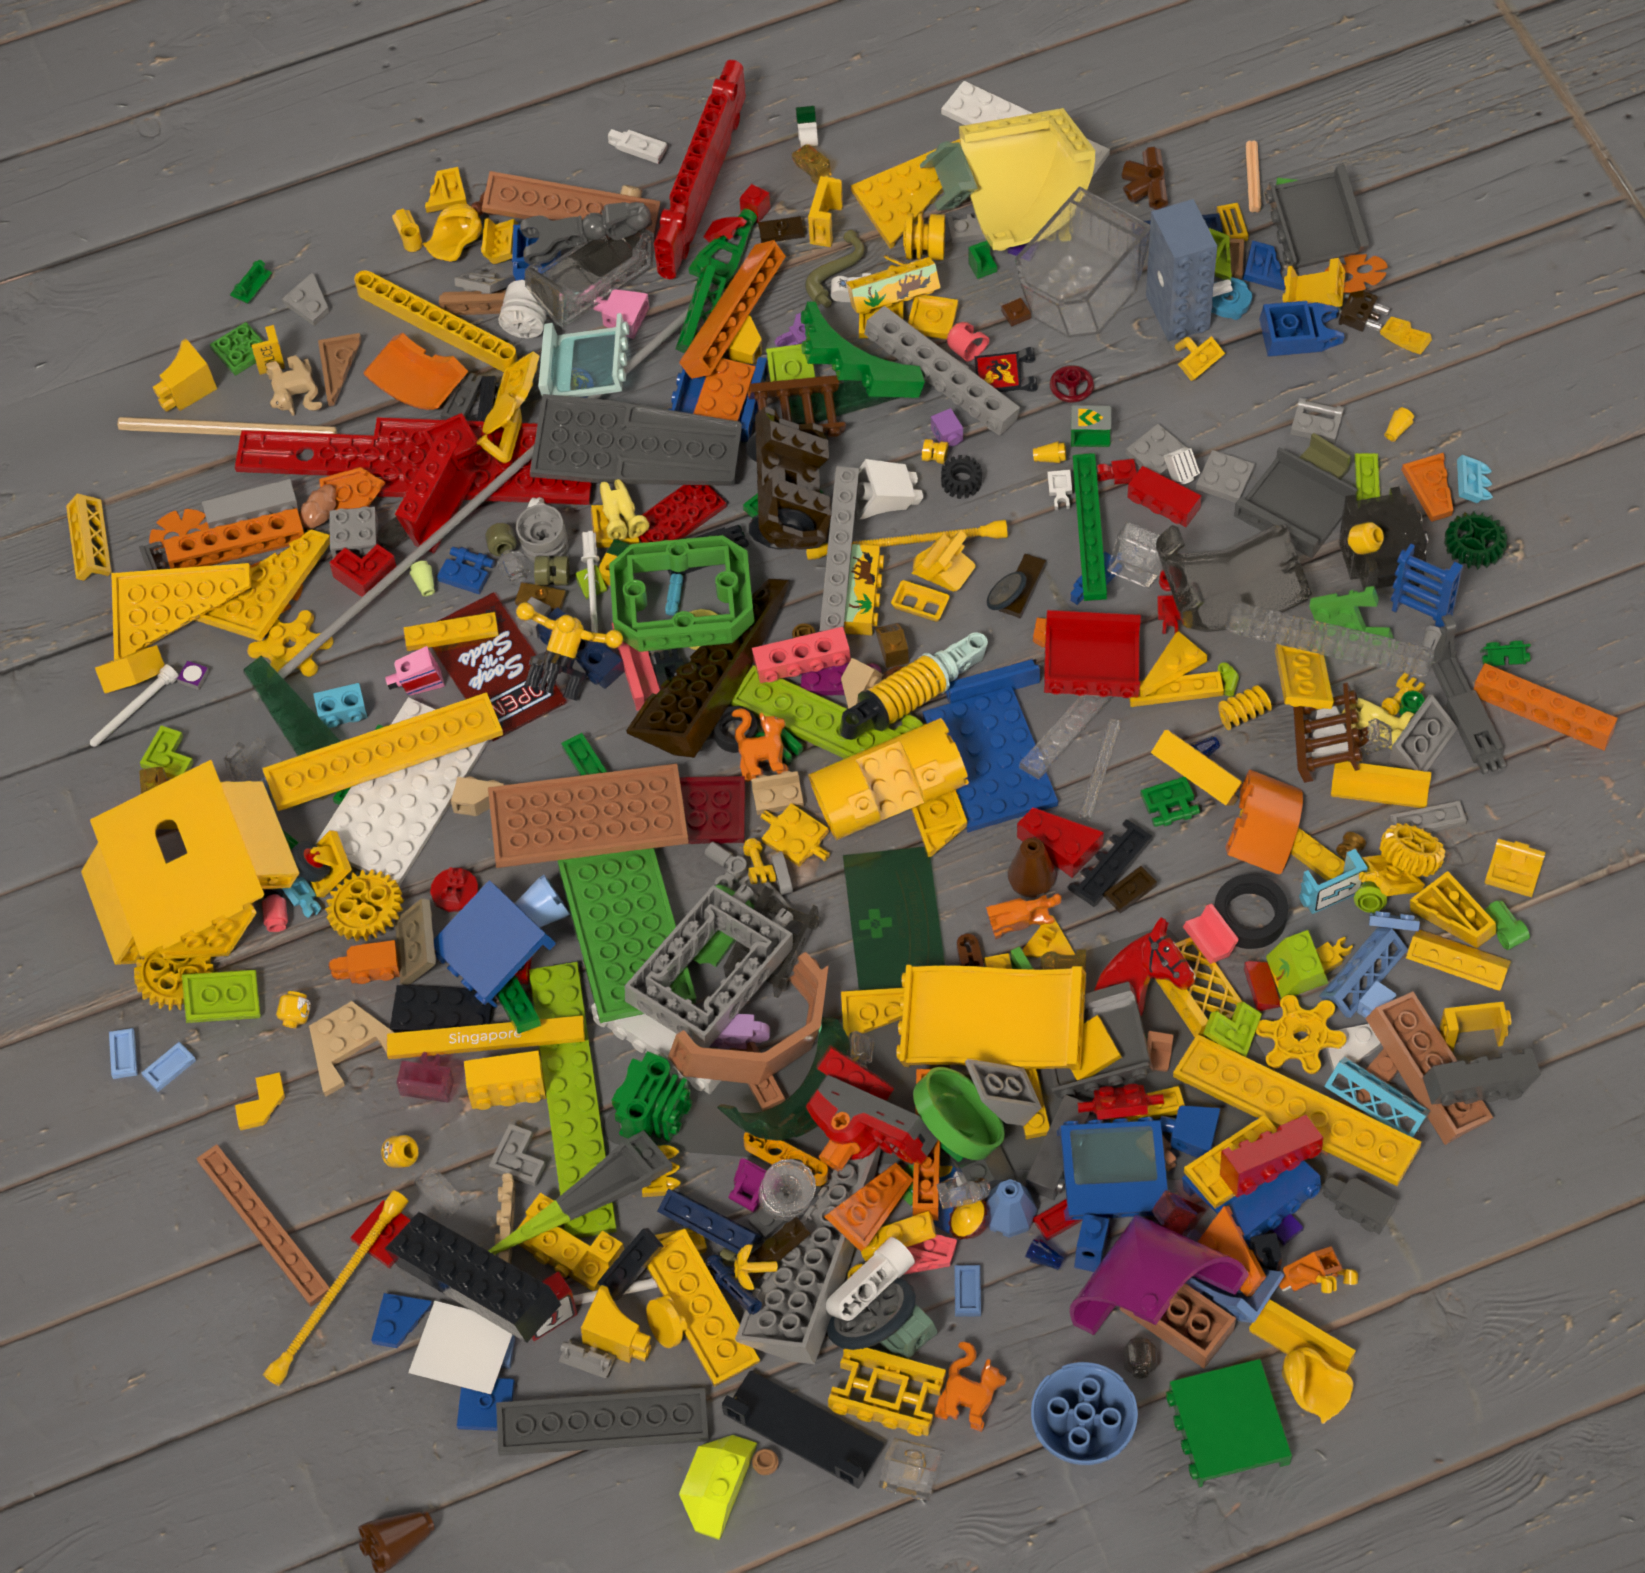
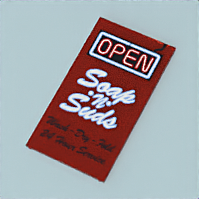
M493 592L438 621L495 612L499 636L431 648L465 700L487 692L503 730L502 736L491 739L494 742L565 705L567 701L562 697L563 695L556 684L553 694L524 685L531 666L529 664L530 658L536 654Z

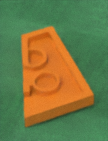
M1444 452L1403 464L1401 469L1431 522L1450 517L1453 513L1450 488H1448L1447 470L1444 466Z

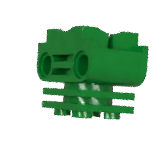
M647 1051L642 1061L632 1058L627 1068L625 1081L616 1090L611 1100L612 1106L616 1110L615 1121L621 1123L622 1126L619 1132L620 1136L628 1139L644 1130L651 1137L655 1130L657 1138L661 1139L664 1133L665 1141L670 1142L673 1135L679 1133L682 1125L680 1121L684 1114L689 1113L692 1106V1100H690L691 1090L688 1087V1080L686 1078H682L679 1084L678 1075H671L670 1064L664 1057Z

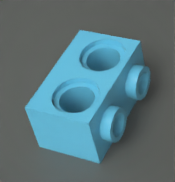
M359 683L313 693L322 729L327 727L333 728L340 724L358 722L361 719L368 718Z

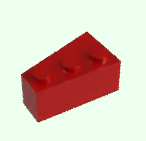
M1032 808L1017 823V838L1022 842L1028 838L1041 840L1052 863L1071 878L1103 847L1104 832L1036 808Z

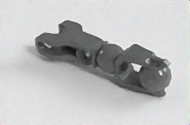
M623 202L606 204L602 214L590 213L584 219L582 216L552 221L541 215L524 219L520 224L522 234L527 238H539L534 244L525 247L523 252L524 261L530 265L548 263L556 257L559 251L579 246L584 242L588 243V239L600 240L607 234L613 240H620L636 234L638 231L652 225L651 212L644 203Z

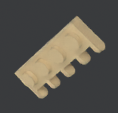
M509 1173L502 1175L503 1187H498V1202L502 1204L501 1210H497L496 1220L497 1225H500V1233L495 1235V1245L513 1233L516 1187L513 1175ZM513 1247L499 1252V1258L512 1264Z

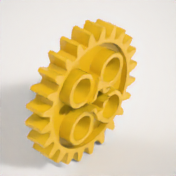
M373 869L370 870L368 875L365 874L364 870H361L358 877L353 872L352 879L350 880L344 877V884H337L338 891H330L332 899L326 900L329 907L325 908L328 914L326 917L333 930L337 931L340 937L345 935L347 940L353 936L356 942L359 941L361 936L364 937L365 941H368L371 934L377 938L378 931L385 934L386 926H394L391 920H399L397 912L403 911L400 904L404 903L401 896L402 891L396 880H392L389 874L384 877L382 871H379L376 875Z
M155 950L136 960L134 983L137 985V992H142V999L149 998L150 1005L158 1002L159 1009L166 1004L169 1011L172 1010L173 1005H177L178 1009L182 1010V1004H184L182 974L212 973L214 968L213 964H211V957L163 959L158 950Z

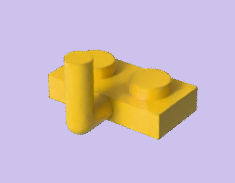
M1212 336L1198 347L1190 337H1185L1175 344L1177 351H1182L1187 347L1191 352L1178 363L1190 381L1196 379L1225 354Z

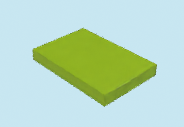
M256 970L182 974L186 1023L260 1018Z

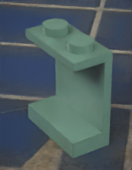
M942 142L920 164L921 168L934 167L945 194L935 202L938 211L955 209L978 189L960 142Z

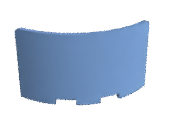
M1192 1229L1186 1237L1198 1242L1202 1234ZM1262 1268L1266 1278L1251 1297H1246L1240 1290L1234 1295L1195 1276H1192L1186 1284L1230 1313L1237 1321L1254 1323L1283 1279L1284 1273L1282 1271Z

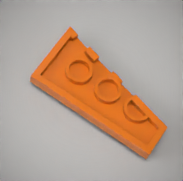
M894 1163L824 1217L857 1249L862 1251L868 1246L913 1182V1178L897 1163Z

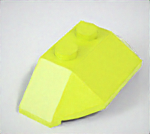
M730 1435L698 1446L679 1493L695 1532L720 1540L757 1447L756 1442Z

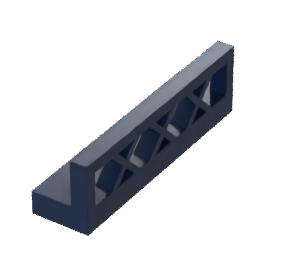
M667 1190L657 1210L660 1214L736 1254L745 1245L750 1244L753 1246L754 1242L760 1243L763 1237L676 1190Z

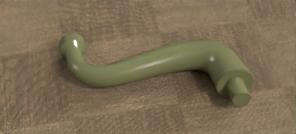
M848 230L843 236L847 243H851L855 247L851 254L823 264L807 276L805 282L806 292L817 305L822 304L825 308H828L832 303L828 298V291L821 283L830 276L856 264L864 254V245L856 237L857 234L854 230Z

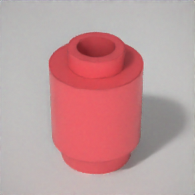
M276 894L267 896L262 901L264 925L269 932L283 931L288 923L286 899Z

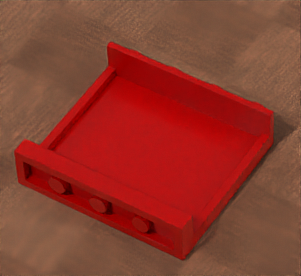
M437 436L395 512V516L413 544L417 547L457 513L476 478L475 473L463 469L455 457L454 452L458 444L440 436ZM442 539L428 551L435 554Z
M1047 610L1044 693L1138 698L1140 688L1139 630L1141 615Z

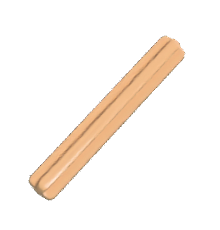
M1254 140L1246 142L1249 210L1252 213H1258L1261 210L1258 143Z

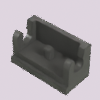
M162 542L139 546L147 570L170 569L165 547L160 548L163 546Z

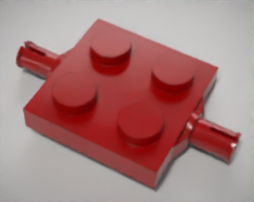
M1127 1084L1120 1088H1113L1111 1086L1101 1087L1099 1090H1093L1094 1099L1092 1101L1077 1102L1078 1113L1094 1111L1099 1120L1147 1115L1149 1105L1164 1104L1163 1093L1157 1095L1146 1094L1143 1085Z

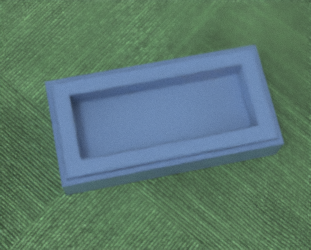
M955 1265V1317L981 1316L980 1265Z

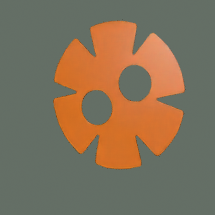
M1367 254L1344 257L1346 265L1342 264L1345 269V273L1352 274L1353 278L1344 282L1343 293L1365 290L1364 282L1373 286L1379 283L1387 273L1375 271L1388 268L1386 262L1377 256H1372L1365 261ZM1362 265L1372 266L1370 272H1357V268Z
M185 509L181 520L177 511H172L156 522L165 530L152 529L149 543L162 542L163 546L160 548H164V536L169 532H176L179 536H182L194 528L200 531L209 529L207 522L199 525L206 516L201 511Z

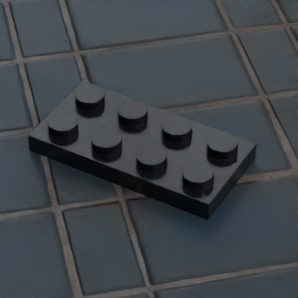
M397 985L390 1030L394 1033L486 1025L491 1022L493 1006L489 1002L484 1005L474 996L477 993L476 990Z

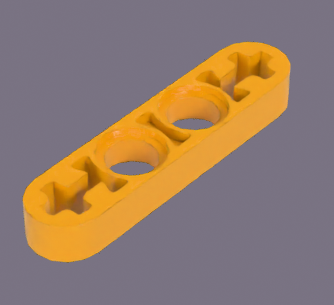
M752 1128L744 1133V1148L749 1153L812 1186H821L827 1182L828 1167L822 1161L761 1129ZM773 1148H778L782 1150V1152L778 1155H772L769 1153V1151ZM799 1159L803 1163L799 1166H793L789 1162Z

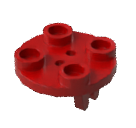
M449 867V869L442 871L434 878L430 894L436 907L448 912H458L478 893V883L475 876L469 871L462 868Z

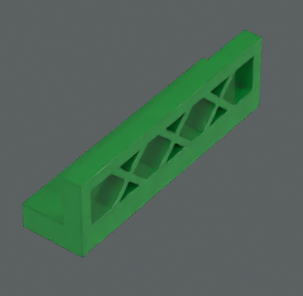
M707 264L700 270L675 349L682 353L687 351L693 338L698 334L696 328L699 318L702 317L705 323L707 320L706 315L711 314L721 298L726 278L714 274L715 267ZM712 280L719 282L718 288L714 292L709 290ZM708 297L712 307L711 310L704 312L703 306L705 299Z

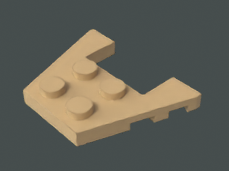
M352 1001L309 1025L325 1097L345 1086L334 1065L375 1041L380 1043L387 1054V1034L394 1033Z

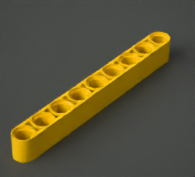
M363 270L355 275L354 281L358 296L502 372L518 361L515 347L370 271Z

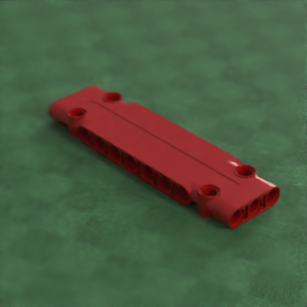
M727 60L720 79L716 78L713 83L712 94L708 97L669 197L670 209L664 208L661 214L660 228L654 241L657 272L665 279H674L682 260H686L690 244L694 239L731 144V134L733 130H737L740 122V111L744 104L746 93L744 68L736 60Z

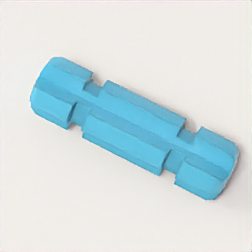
M672 574L670 577L665 607L666 614L669 616H674L678 613L681 587L683 585V576L681 574Z

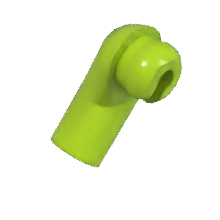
M1220 663L1217 670L1220 671L1221 678L1225 682L1224 695L1232 697L1239 681V675L1228 663Z

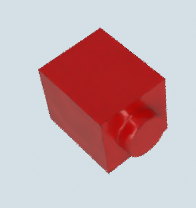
M753 184L739 198L740 212L743 209L753 211L757 215L756 223L760 222L771 209L769 192Z

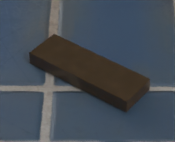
M1024 554L1016 572L1025 574L1026 585L1017 599L1007 607L1000 609V612L1021 619L1046 566V560Z

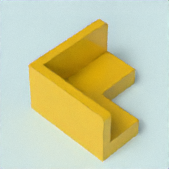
M154 645L125 657L109 661L95 667L104 693H109L160 674L159 670L165 665L158 646Z

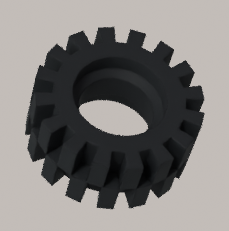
M958 455V459H955L953 456L951 457V462L945 461V466H942L941 485L946 494L950 492L951 497L957 494V499H961V495H964L966 499L969 498V493L974 496L976 491L980 490L982 485V469L979 463L976 464L974 458L970 461V456L962 459V455ZM958 473H966L970 478L965 481H957L953 476Z

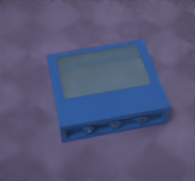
M1152 1117L1139 1118L1137 1122H1128V1119L1120 1118L1113 1120V1123H1103V1120L1088 1121V1124H1078V1121H1067L1060 1125L1057 1130V1136H1061L1067 1199V1207L1064 1210L1065 1221L1083 1220L1084 1214L1103 1218L1134 1217L1135 1215L1141 1217L1165 1216L1170 1211L1161 1120L1153 1121Z

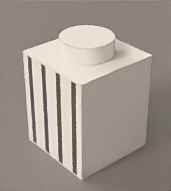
M1183 447L1163 456L1172 481L1186 484L1193 481L1194 476L1200 474L1191 448Z

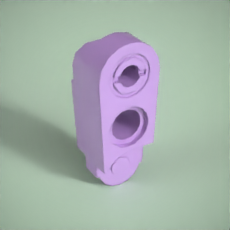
M737 1014L710 1047H718V1049H747V1043L749 1042L762 1043L767 1041L770 1037V1026L761 1021H754V1015Z

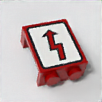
M559 1271L542 1282L552 1289L562 1305L532 1337L533 1341L538 1340L578 1315L572 1291Z

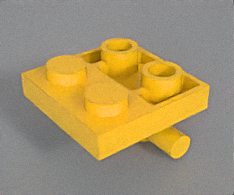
M1498 838L1484 884L1532 898L1545 852L1530 848L1525 843L1518 841L1513 843Z

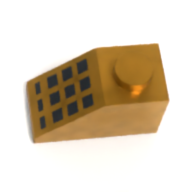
M895 623L875 628L886 668L908 664V646L900 625Z

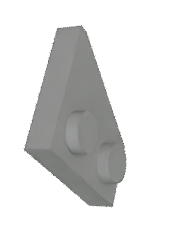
M312 273L282 298L285 306L313 326L329 314L326 301Z
M465 273L455 277V286L462 287L465 291H480L481 294H491L508 287L510 283L515 281L514 275L509 274L504 278L496 279L495 274Z

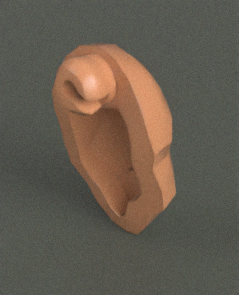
M324 485L318 490L312 491L307 501L302 504L299 517L305 530H313L315 527L323 524L328 519L330 511L334 510L336 506V489L332 485Z

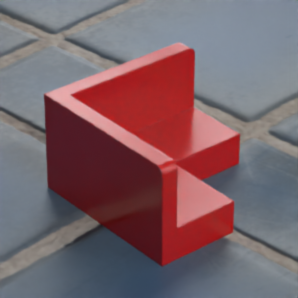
M378 544L362 559L344 547L329 562L333 577L361 597L396 567L394 555Z

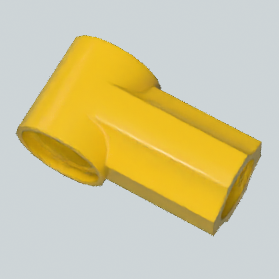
M404 208L396 210L392 219L402 239L404 249L409 252L420 250L423 243L419 226L415 223L409 210Z

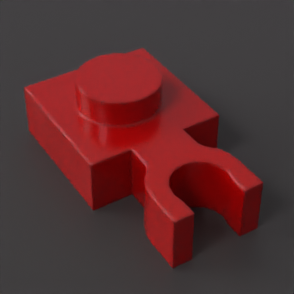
M1181 595L1157 596L1158 620H1164L1162 634H1166V627L1168 626L1174 627L1175 634L1178 632L1177 620H1181L1182 616Z

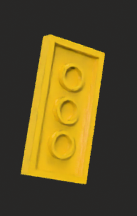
M1276 644L1275 655L1284 703L1293 707L1305 706L1315 709H1332L1334 701L1323 649Z

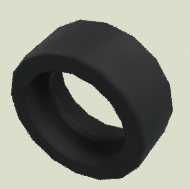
M740 706L726 708L713 729L717 745L724 751L739 753L738 743L736 739L724 736L722 734V727L730 721H742L741 717H732V712L735 709H746L751 715V725L745 737L756 738L758 733L757 719L754 714L747 708Z

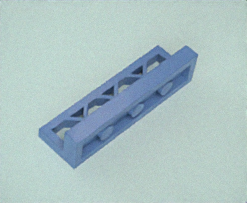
M1376 928L1319 996L1323 1001L1329 1000L1335 1003L1346 1018H1351L1357 1011L1361 998L1376 981L1381 982L1407 952L1408 948L1392 928ZM1393 942L1398 950L1393 956H1388V946ZM1377 959H1382L1381 970L1378 973H1374V962ZM1362 976H1367V987L1364 990H1359L1360 979ZM1348 993H1353L1352 1004L1348 1008L1343 999Z

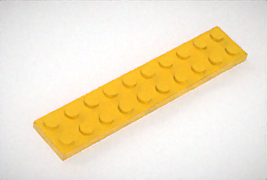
M486 692L264 767L262 770L278 811L502 736L503 730Z
M1199 1034L1196 1035L1173 1072L1174 1078L1256 1118H1260L1265 1114L1276 1128L1307 1115L1324 1137L1322 1150L1395 1186L1399 1185L1421 1147V1141Z

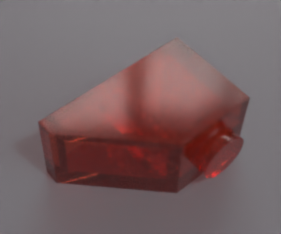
M1165 1190L1153 1207L1152 1212L1161 1226L1183 1235L1196 1227L1205 1214L1206 1209Z

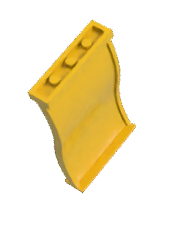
M906 965V973L902 974V987L905 989L904 997L900 998V1010L903 1011V1017L898 1023L901 1044L897 1045V1059H899L904 1067H910V1065H966L965 1061L971 1059L1024 1069L1069 1068L1071 1070H1081L1086 972L1082 966H1072V969L1027 970L975 966L913 967L912 965Z

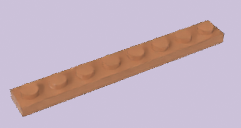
M216 1144L197 1157L198 1164L309 1306L312 1307L322 1300L325 1294L329 1292L330 1287L220 1147Z

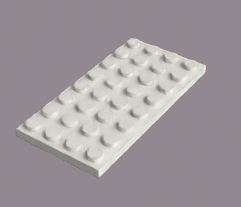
M408 697L392 724L436 709ZM490 740L352 786L315 844L329 830L337 831L350 866L364 870L367 874H369L371 869L374 870L376 875L379 871H382L384 877L389 874L392 880H396L398 886H400L450 806L457 777H468Z

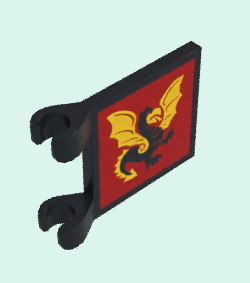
M1026 347L1017 352L974 356L976 375L999 392L1016 390L1034 392L1038 389L1036 376H1028L1021 380L1020 361L1026 363L1035 361L1034 349L1032 347Z

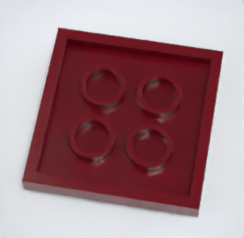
M745 776L679 777L688 844H710L711 842L745 843Z

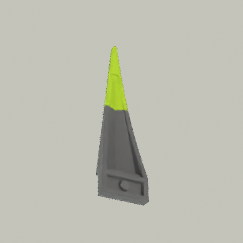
M643 1130L623 1141L560 1197L488 1251L495 1255L651 1185V1181L671 1171L672 1163Z

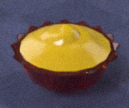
M977 1194L973 1196L967 1195L965 1199H960L959 1203L954 1205L953 1211L949 1214V1232L953 1234V1238H958L959 1240L973 1239L984 1232L989 1223L990 1214L986 1201L983 1200L982 1196L979 1197Z

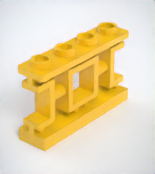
M870 1348L844 1349L840 1367L851 1372L845 1390L832 1386L831 1394L828 1397V1407L840 1415L848 1413L855 1415L859 1420L871 1422L872 1420L880 1422L889 1429H896L898 1427L907 1430L909 1434L914 1436H922V1434L928 1436L930 1425L933 1421V1414L922 1412L927 1393L941 1395L946 1381V1370ZM859 1365L873 1369L870 1381L857 1378ZM878 1379L901 1385L895 1404L872 1398ZM909 1379L923 1383L920 1395L907 1392ZM853 1387L866 1391L863 1400L864 1404L849 1400ZM903 1402L916 1405L914 1418L899 1414Z

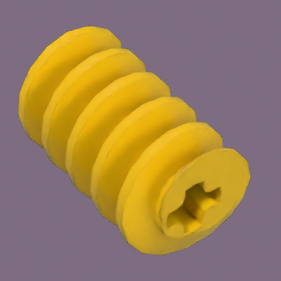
M1255 685L1251 690L1246 689L1243 693L1236 694L1235 697H1229L1227 701L1219 702L1218 711L1224 727L1227 730H1231L1230 722L1237 727L1240 725L1239 718L1246 723L1248 722L1247 714L1252 719H1255L1256 710L1260 715H1263V707L1270 712L1272 705L1266 692L1260 686Z

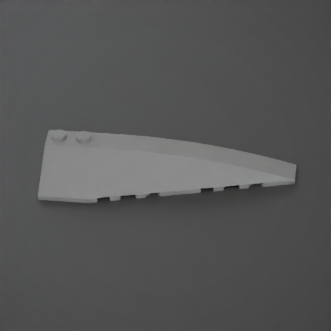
M879 1146L872 1154L863 1159H849L842 1171L834 1170L832 1172V1179L826 1188L822 1187L818 1193L819 1198L815 1205H810L801 1219V1222L811 1235L777 1263V1272H766L763 1277L764 1282L759 1289L756 1288L752 1293L762 1302V1307L754 1315L749 1314L747 1310L745 1311L735 1337L736 1342L791 1362L815 1364L832 1317L826 1310L827 1299L844 1283L855 1248L824 1216L874 1179L881 1151Z

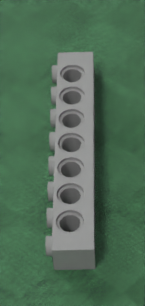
M883 306L867 320L864 334L871 341L877 343L888 354L901 361L902 364L920 366L924 380L934 386L937 391L950 398L956 405L966 410L972 417L986 425L989 430L994 431L1000 436L1017 421L1020 410L1018 405L887 307Z
M836 466L819 632L844 626L858 468Z

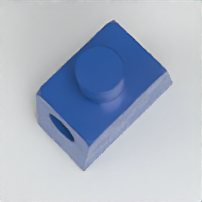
M1179 1106L1176 1119L1161 1116V1130L1172 1133V1148L1199 1158L1212 1149L1220 1109Z
M1084 1214L1076 1247L1074 1268L1091 1272L1097 1269L1103 1260L1109 1233V1219ZM1089 1251L1092 1252L1095 1256L1089 1257L1084 1255V1253Z

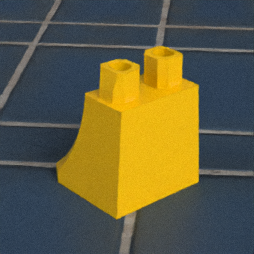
M186 338L181 341L179 351L173 362L159 375L161 382L152 387L159 398L157 400L165 412L175 406L181 411L217 390L208 364Z
M601 1285L581 1326L583 1344L616 1355L617 1359L627 1363H631L632 1358L646 1362L651 1351V1345H649L650 1336L640 1332L639 1325L626 1317L616 1306L608 1287Z

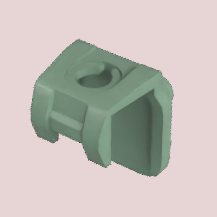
M915 1305L911 1316L897 1332L880 1343L891 1354L910 1359L914 1356V1353L937 1335L938 1332L933 1321Z

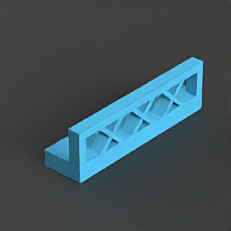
M1346 1057L1339 1061L1324 1086L1381 1123L1412 1138L1430 1113L1429 1109ZM1339 1073L1348 1078L1350 1088L1341 1089L1333 1084ZM1356 1090H1367L1370 1093L1371 1101L1363 1103L1358 1100ZM1384 1102L1389 1104L1393 1115L1383 1116L1380 1114L1377 1104ZM1408 1116L1416 1121L1410 1132L1401 1127L1399 1117Z

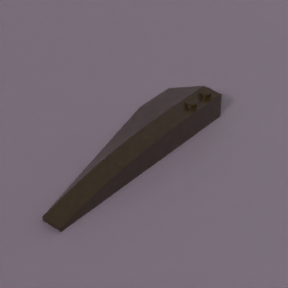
M768 579L752 594L754 623L733 643L700 646L690 656L691 661L689 663L681 665L676 670L677 674L670 681L665 680L660 685L661 690L657 694L652 693L647 698L627 728V734L674 756L695 758L754 662L752 648L762 646L790 584L789 581Z

